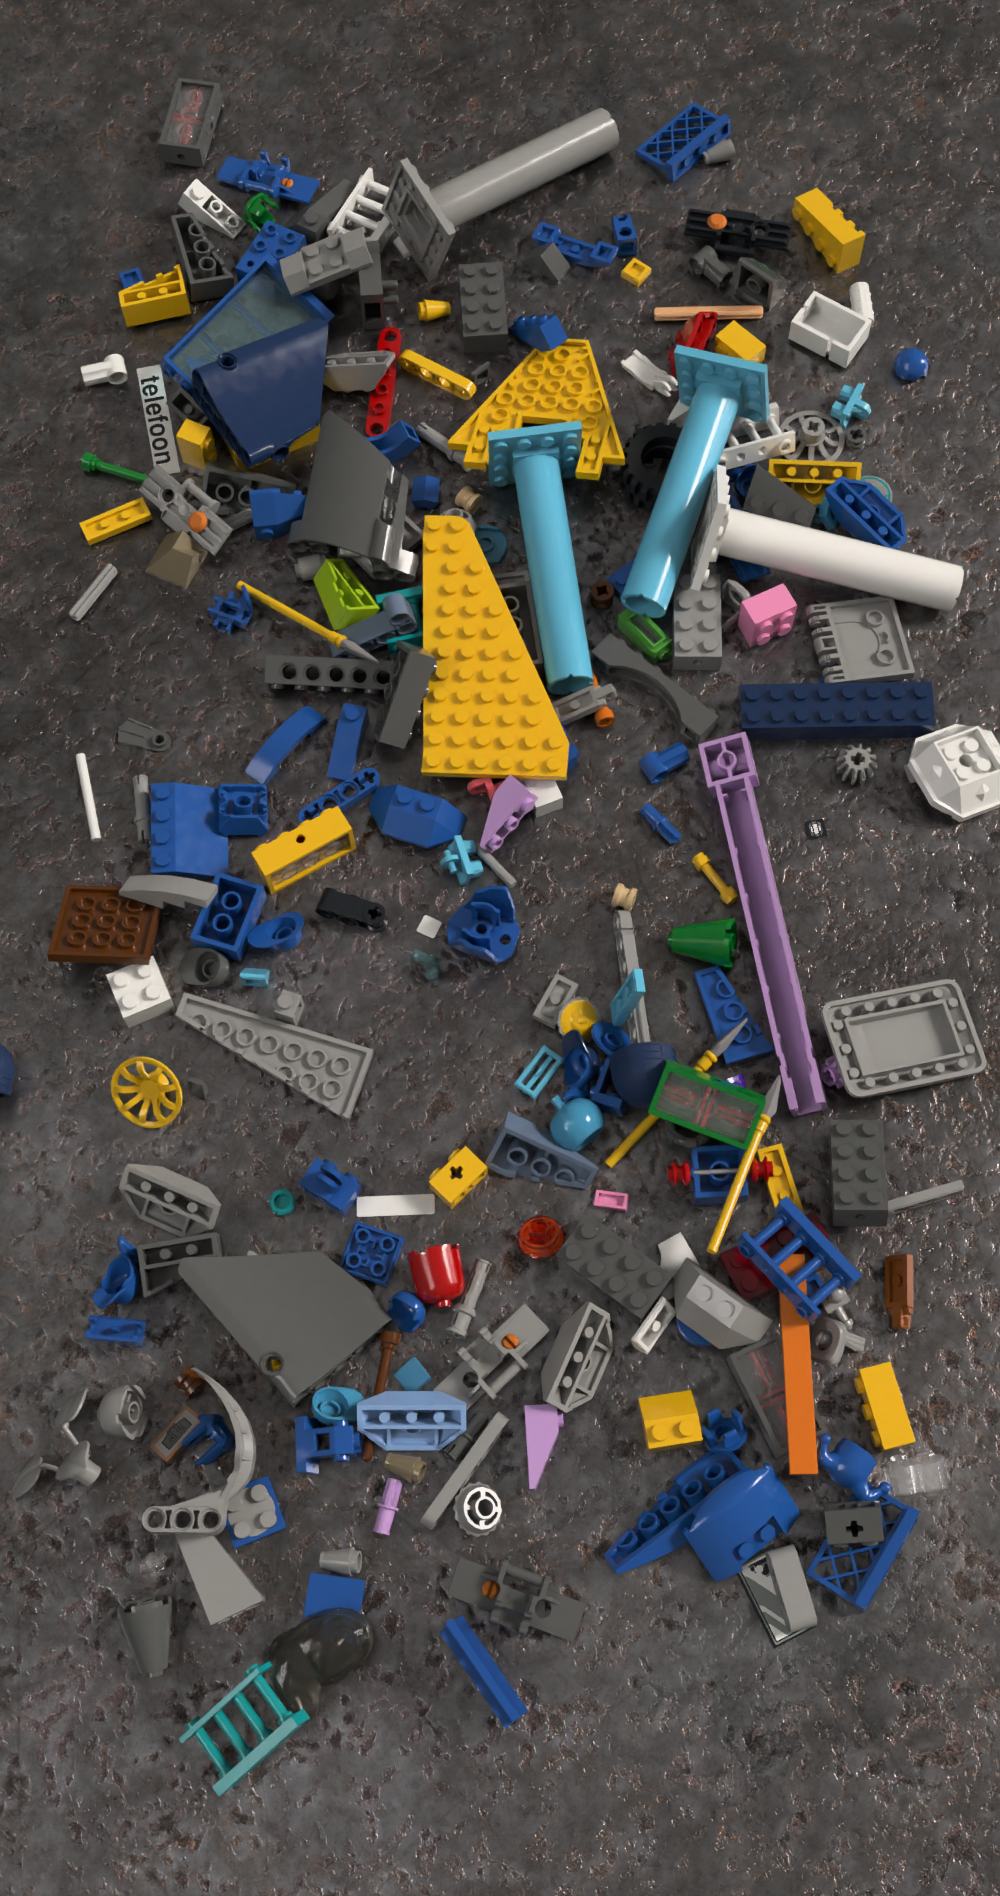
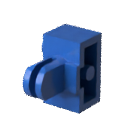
M316 1158L299 1182V1185L303 1191L345 1217L362 1191L360 1184H358L359 1180L348 1172L345 1175L337 1170L338 1167L327 1159L321 1161Z

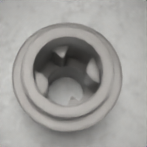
M723 139L703 152L706 165L732 160V157L736 156L731 139Z
M354 1547L322 1551L319 1560L320 1568L352 1576L354 1573L359 1574L362 1566V1553L355 1550Z

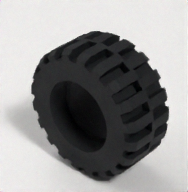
M664 422L656 423V426L651 424L644 426L643 431L639 429L633 433V438H628L625 448H623L625 465H620L621 486L625 490L626 496L630 500L634 499L633 503L638 507L642 505L649 512H652L664 478L650 474L644 468V464L653 460V458H672L683 426L681 428L677 427L675 423L664 425Z

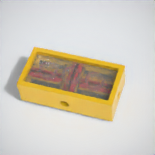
M336 806L325 809L318 817L312 820L303 821L290 832L281 833L270 843L259 845L251 854L259 876L272 895L355 850L356 845L350 824L340 808Z

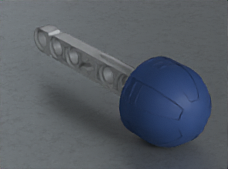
M616 910L613 916V928L621 983L623 985L631 971L639 969L635 937L632 931L631 913L628 910ZM642 996L627 1018L631 1045L615 1051L609 1061L612 1081L620 1097L633 1107L648 1109L666 1060L669 1059L677 1062L676 1051L672 1046L661 1042H650L644 996Z

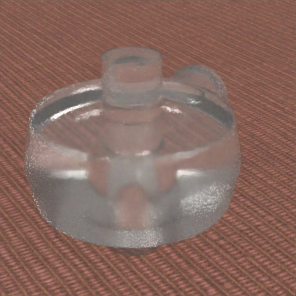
M150 1552L147 1554L148 1557L140 1560L139 1569L142 1575H150V1579H155L157 1574L165 1570L167 1557L163 1553L155 1556L154 1552Z

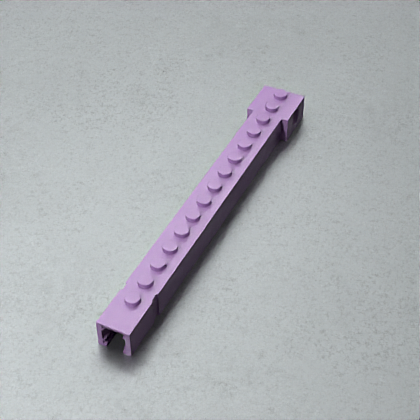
M741 732L698 744L708 789L713 798L718 797L775 1050L781 1063L779 1067L789 1110L793 1117L829 1109L819 1065L815 1059L816 1052L753 787L760 786L750 742L746 732Z

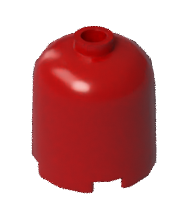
M459 1244L425 1248L426 1252L417 1254L416 1251L407 1253L416 1295L426 1304H435L436 1308L451 1306V1300L458 1298L464 1290V1275Z

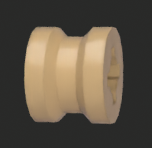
M470 486L463 487L455 498V504L458 507L465 508V511L469 512L470 515L474 514L483 502V496L479 493L475 494Z
M618 883L611 906H621L624 910L631 911L638 889L625 888L624 884Z

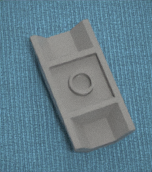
M362 226L345 234L339 232L302 247L301 252L281 259L280 265L283 279L292 297L374 265L365 241V227Z

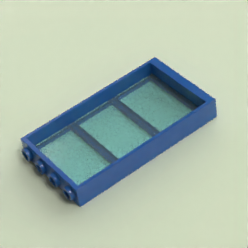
M268 253L163 357L160 367L168 378H173L179 384V387L181 386L192 396L191 380L193 369L217 361L219 354L315 318L327 321L329 326L335 315L310 291L292 297L283 279L280 262Z

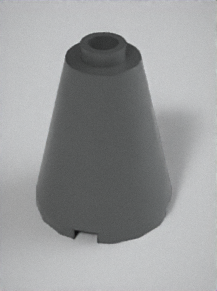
M165 1594L164 1600L158 1601L157 1596L125 1602L126 1608L124 1609L121 1605H117L116 1613L139 1672L141 1674L146 1673V1678L162 1675L163 1669L168 1667L172 1596Z

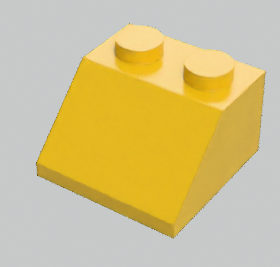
M691 1390L638 1398L647 1453L701 1445L703 1437L698 1411Z

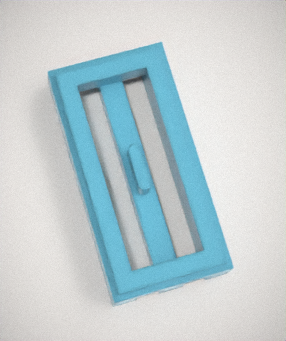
M543 1045L516 1080L514 1087L522 1090L525 1095H529L535 1101L563 1064V1058ZM545 1054H548V1058L544 1061V1063L541 1065L538 1071L534 1074V1076L525 1086L523 1084L525 1079L536 1067V1065L539 1063L542 1057ZM553 1059H555L556 1062L554 1063V1065L547 1072V1074L537 1085L534 1091H532L531 1088L533 1087V1085L537 1082V1080L547 1069V1067L550 1065Z

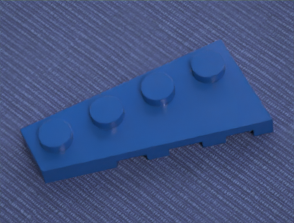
M717 965L694 972V978L716 1041L721 1039L745 1018L748 1019L727 1049L721 1054L725 1067L774 1053L775 1049L770 1042L768 1043L758 1024L753 1021L748 1013V1009L744 1003H741L735 994L734 988L720 967Z

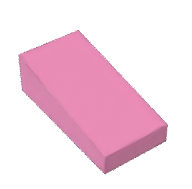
M596 1190L594 1206L627 1212L629 1195L626 1193Z

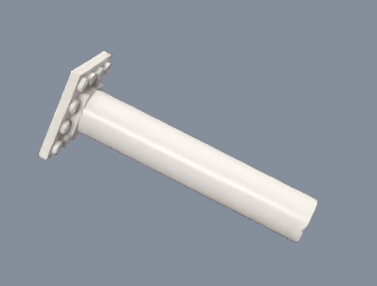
M717 464L691 546V589L700 591L702 583L706 584L709 577V562H716L717 556L721 555L945 612H950L957 602L956 598L959 597L963 583L964 570L962 566L730 508V495H728L730 488L728 485L729 476L726 475V466Z

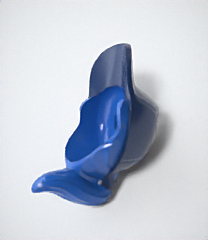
M573 1029L567 1032L562 1039L564 1054L562 1062L565 1067L564 1081L569 1086V1089L562 1095L563 1102L577 1098L587 1099L590 1095V1082L596 1077L599 1070L597 1050L586 1046L579 1031Z

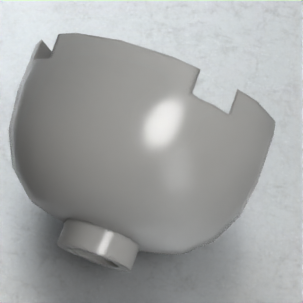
M125 1385L114 1387L104 1395L97 1410L98 1420L104 1432L114 1439L134 1440L135 1437H140L146 1428L148 1410L143 1411L142 1401L147 1400L139 1386Z

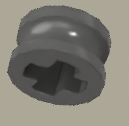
M861 426L850 427L846 433V445L852 449L862 448L867 437L866 430ZM856 435L860 437V438H857L856 440L852 438V437H855Z

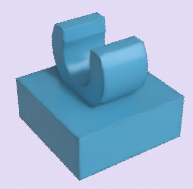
M823 497L822 503L815 505L818 515H814L812 520L815 524L823 523L827 530L835 529L837 521L834 519L827 498Z

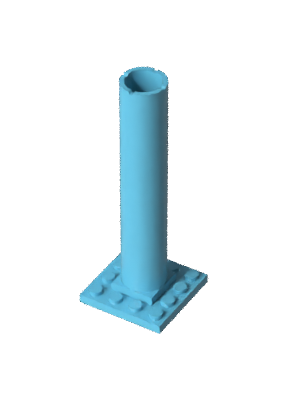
M676 346L674 357L680 403L690 407L621 596V602L628 610L642 616L646 614L647 617L660 618L665 615L708 495L716 466L719 464L735 417L747 418L753 422L767 423L770 412L768 369L766 364L686 346Z
M581 421L487 432L489 485L502 487L507 484L516 483L547 690L557 695H567L569 692L573 694L593 685L594 682L561 477L572 478L576 475V468L581 453Z

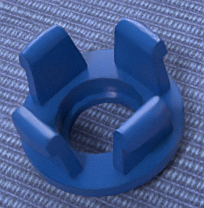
M714 1408L706 1413L708 1426H701L704 1445L708 1450L715 1453H729L737 1450L745 1443L747 1429L742 1422L743 1418L739 1411L733 1409L731 1411L732 1418H723L718 1408ZM721 1435H723V1443L717 1442Z

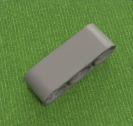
M791 1544L766 1551L767 1565L789 1633L817 1626V1616L795 1546Z

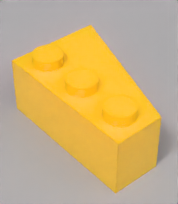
M180 264L173 266L174 270L167 274H156V279L147 283L141 281L118 292L127 327L191 314Z

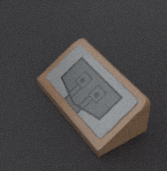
M186 1405L152 1443L150 1448L170 1465L184 1449L181 1446L183 1439L201 1422L198 1420L199 1415Z

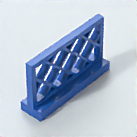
M693 102L635 150L636 156L667 173V179L674 183L703 158V152L731 135L730 116L723 114L719 117ZM692 112L700 114V116L688 117ZM703 122H713L709 126H703ZM701 123L700 127L688 128V124ZM686 124V128L673 129L677 125ZM700 133L695 138H689V134ZM686 135V139L674 140V136ZM671 136V140L659 141L662 137ZM675 146H684L681 150H674ZM672 147V151L659 152V148ZM656 148H657V152H655V153H647V152H645V151H647L648 149H656ZM662 158H670L666 161V164L660 161Z
M868 1483L870 1489H876L875 1486ZM851 1494L847 1502L858 1500L855 1498L853 1494ZM888 1494L880 1496L881 1499L885 1500V1502L880 1503V1506L893 1505L901 1510L896 1520L888 1522L884 1521L882 1514L883 1530L886 1537L883 1544L852 1550L851 1546H848V1552L833 1555L826 1537L805 1573L808 1577L853 1604L855 1608L863 1613L867 1610L920 1515L918 1510L911 1506H906ZM893 1525L888 1533L886 1527ZM828 1549L830 1556L823 1557L826 1550ZM877 1549H879V1551L877 1552V1554H876V1556H875V1558H874V1555H873L872 1550H877ZM869 1551L872 1561L869 1568L857 1570L853 1555ZM850 1556L854 1571L838 1575L834 1559ZM831 1560L835 1575L823 1578L814 1571L820 1562ZM865 1573L864 1577L860 1582L859 1574ZM850 1576L856 1577L858 1587L853 1596L842 1590L839 1579ZM836 1580L837 1586L830 1583L829 1581Z
M463 1615L456 1620L451 1618L445 1623L447 1627L441 1630L440 1634L506 1729L528 1712V1710Z

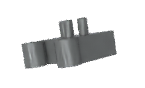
M379 240L366 241L374 265L359 270L363 330L384 329V304H398V295H383V292L397 291L398 283L397 280L382 281Z

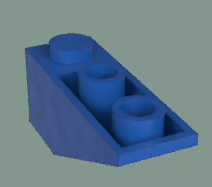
M546 313L540 316L533 314L529 317L522 315L513 321L514 324L508 328L510 333L539 351H552L568 339L557 315H547Z

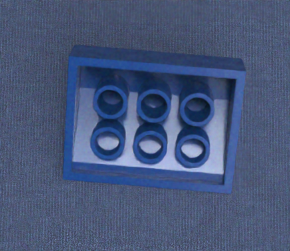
M177 782L151 784V874L171 875L200 881H213L217 872L229 875L228 836L225 837L219 831L218 788Z

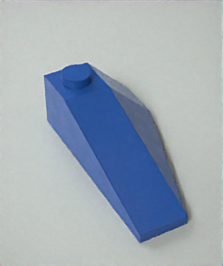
M275 488L249 490L256 539L269 540L289 534L291 523L303 518L307 495H303L301 491L294 490L293 494L280 493V489Z

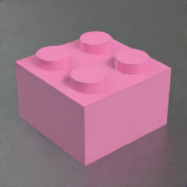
M784 583L742 601L737 626L750 647L763 645L775 636H783L790 632L797 604Z

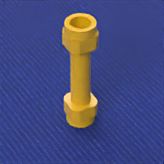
M703 852L697 854L691 862L698 872H704L721 893L720 898L724 903L729 906L736 902L739 898L736 890L732 886L728 887L711 867V860Z

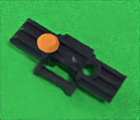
M689 209L684 235L716 240L714 250L717 255L718 253L753 258L755 246L787 251L792 224L760 219V216H756L757 213L726 209V211L722 210L721 213ZM757 229H761L765 232V234L756 235L754 231ZM729 236L743 237L745 240L744 246L746 247L726 245L725 243H727Z

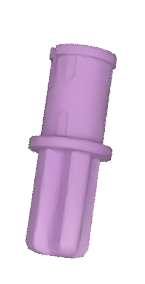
M387 1479L381 1503L377 1504L380 1508L373 1532L390 1536L395 1511L398 1512L399 1510L396 1507L403 1485L400 1480Z

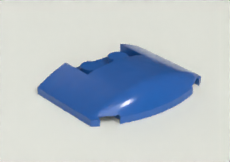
M763 1463L765 1468L753 1471L750 1468L743 1469L720 1483L694 1510L693 1514L696 1517L690 1530L685 1527L682 1532L715 1582L743 1570L741 1565L781 1532L786 1535L800 1514L796 1504L769 1463Z

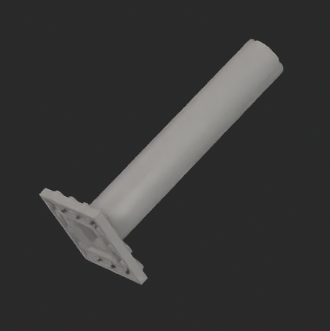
M597 108L430 189L418 175L416 167L410 163L408 158H405L398 164L381 210L427 280L430 281L436 277L455 236L456 227L615 150L619 143L617 125L614 119H611L608 111L603 108Z

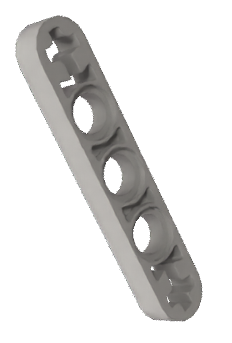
M500 1412L493 1417L425 1512L420 1523L430 1530L435 1528L455 1500V1497L460 1493V1488L465 1486L510 1421L509 1418Z

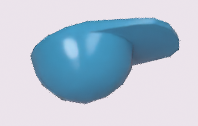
M324 1387L316 1391L312 1397L311 1410L314 1417L326 1425H332V1422L335 1421L357 1422V1403L365 1399L361 1393L351 1388Z

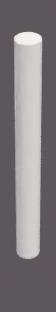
M79 753L75 757L92 842L101 841L86 757L84 753Z

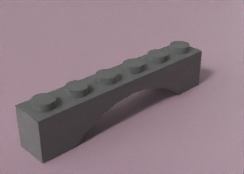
M609 633L591 651V663L608 677H622L635 680L650 687L664 698L676 716L680 733L697 746L703 743L717 728L719 716L711 707L704 706L693 693H688L682 689L676 680L669 679L658 666L647 662L640 652L633 651L620 637H615Z

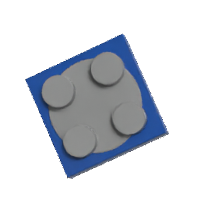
M268 1475L248 1483L238 1495L228 1502L226 1526L234 1549L241 1548L287 1529Z

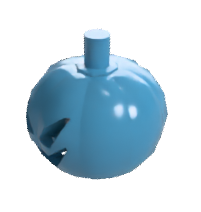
M557 1095L550 1101L558 1110L549 1125L551 1138H554V1141L565 1149L576 1152L580 1151L592 1142L605 1127V1117L600 1107L589 1099L577 1098L565 1104Z

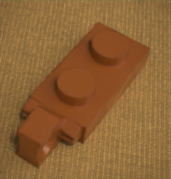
M908 1253L885 1257V1308L888 1309L889 1316H892V1328L898 1330L910 1329V1315L913 1314L914 1308L913 1255Z

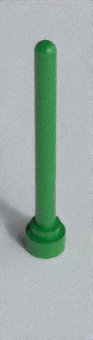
M85 452L81 460V469L88 472L101 470L143 483L148 475L102 462L92 453Z

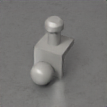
M822 1286L815 1289L814 1292L818 1291ZM839 1286L821 1302L823 1307L819 1308L822 1314L833 1312L837 1321L842 1322L847 1330L853 1326L852 1319L847 1317L842 1308L843 1305L850 1302V1299L843 1286Z

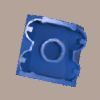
M219 784V831L225 837L228 835H259L261 838L268 831L267 786L265 784Z

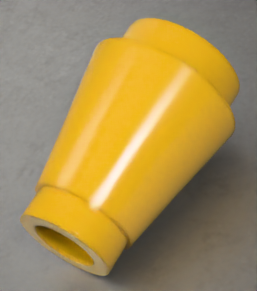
M423 299L422 302H418L419 320L428 322L450 315L451 307L449 301Z

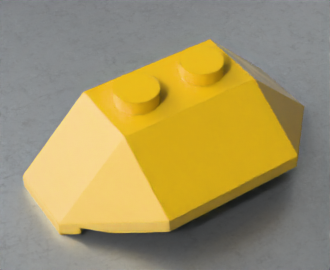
M769 459L768 471L815 506L822 503L823 497H826L825 489L840 476L847 477V479L861 480L862 462Z

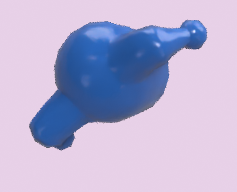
M826 1433L819 1436L820 1445L817 1450V1463L828 1471L836 1484L849 1488L858 1501L877 1500L882 1494L890 1492L891 1486L888 1482H881L876 1489L869 1488L867 1479L877 1461L866 1450L849 1439L842 1438L835 1449L829 1453L828 1444L831 1442V1437Z

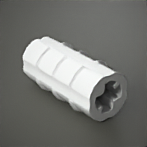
M856 282L849 289L851 310L872 320L871 327H873L874 311L872 309L873 303L871 301L869 285L866 282Z

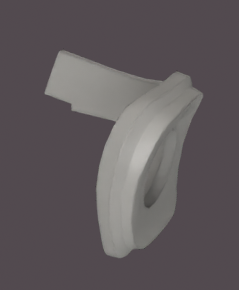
M730 579L726 580L721 587V600L736 610L737 613L722 625V633H725L739 619L741 603L733 597L731 590L738 593L742 601L751 598L750 593L742 585Z
M822 1317L815 1323L811 1334V1360L828 1366H835L840 1362L845 1346L853 1351L863 1352L865 1338L848 1332L846 1326L840 1321ZM830 1331L833 1338L832 1344L827 1350L821 1351L818 1348V1343L822 1333Z

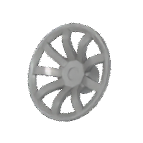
M811 410L797 412L785 419L779 427L782 433L784 430L786 432L794 430L796 435L795 444L801 442L792 455L789 453L783 455L785 459L798 460L797 458L806 446L809 447L808 460L813 461L815 447L818 448L821 456L825 459L824 461H836L843 451L845 443L843 430L836 420L825 413ZM804 416H817L804 419ZM798 418L801 425L800 428H792L788 425L791 421ZM822 419L829 421L833 426L825 429ZM837 431L839 441H832L826 435ZM823 443L837 448L836 452L832 456L829 455Z

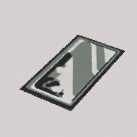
M774 1544L758 1551L742 1564L741 1568L743 1570L737 1573V1576L775 1649L816 1626L789 1633L765 1556L766 1551L776 1549Z

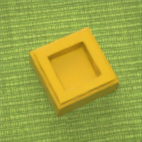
M633 258L621 271V277L637 287L651 274V268L636 258Z

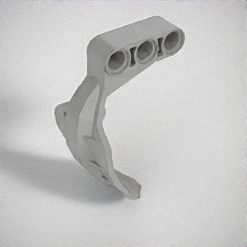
M195 1367L191 1368V1371L198 1374L212 1386L230 1415L236 1441L234 1470L227 1479L228 1484L172 1506H153L146 1509L142 1515V1525L146 1530L156 1535L220 1534L226 1526L228 1502L238 1495L249 1483L255 1468V1437L244 1411L224 1387ZM161 1513L163 1516L162 1524L157 1528H152L150 1524L152 1516ZM186 1513L189 1514L191 1518L190 1524L185 1528H179V1517ZM211 1514H217L218 1524L214 1528H207L205 1524L206 1518Z

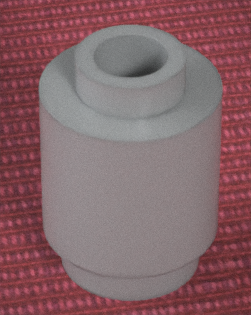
M319 554L297 559L298 564H294L297 578L301 577L303 582L312 580L325 562V555L319 556Z

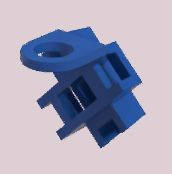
M245 585L241 586L242 595L240 599L235 598L232 591H230L226 600L214 596L215 605L213 608L208 607L207 611L211 617L216 618L213 623L216 630L231 635L236 626L243 629L246 628L254 610Z

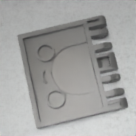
M881 596L813 604L805 608L810 628H816L811 634L817 657L820 658L818 659L819 663L823 667L832 666L824 668L822 671L824 683H868L914 678L915 670L893 598Z

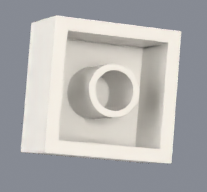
M153 956L150 958L149 965L131 964L106 975L123 1019L129 1028L176 1009Z

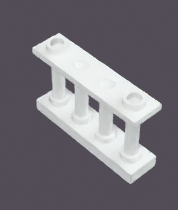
M369 167L365 174L360 176L358 184L334 220L329 222L326 232L328 237L339 232L345 234L350 232L345 229L348 222H355L374 230L371 237H365V241L379 240V250L381 253L395 232V229L386 216L381 221L376 222L355 213L361 205L385 215L381 210L383 204L365 198L370 190L387 196L389 187L374 182L373 169Z
M776 402L769 404L770 416L767 423L753 422L739 416L735 417L727 438V443L730 447L723 450L718 465L726 466V470L795 452V431L782 433L780 430L779 406ZM769 429L773 436L761 439L757 432ZM748 434L751 442L739 445L735 437Z

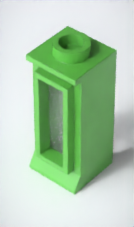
M626 609L618 615L617 627L653 665L660 660L664 661L670 656L673 640L646 614L642 616Z

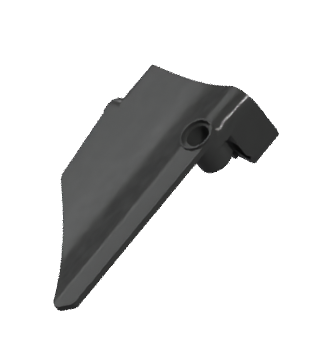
M320 1251L250 1256L182 1258L179 1263L178 1273L293 1408H297L378 1337L381 1330H385L393 1322L390 1315L375 1300L376 1297L362 1281L358 1282ZM280 1360L281 1366L277 1371H268L267 1366L270 1361Z

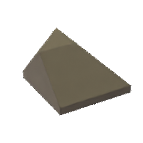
M184 530L170 533L165 536L145 572L187 589L208 552Z

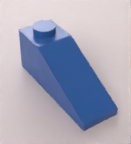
M344 703L336 728L327 778L344 782L352 777L369 724V715L366 707Z

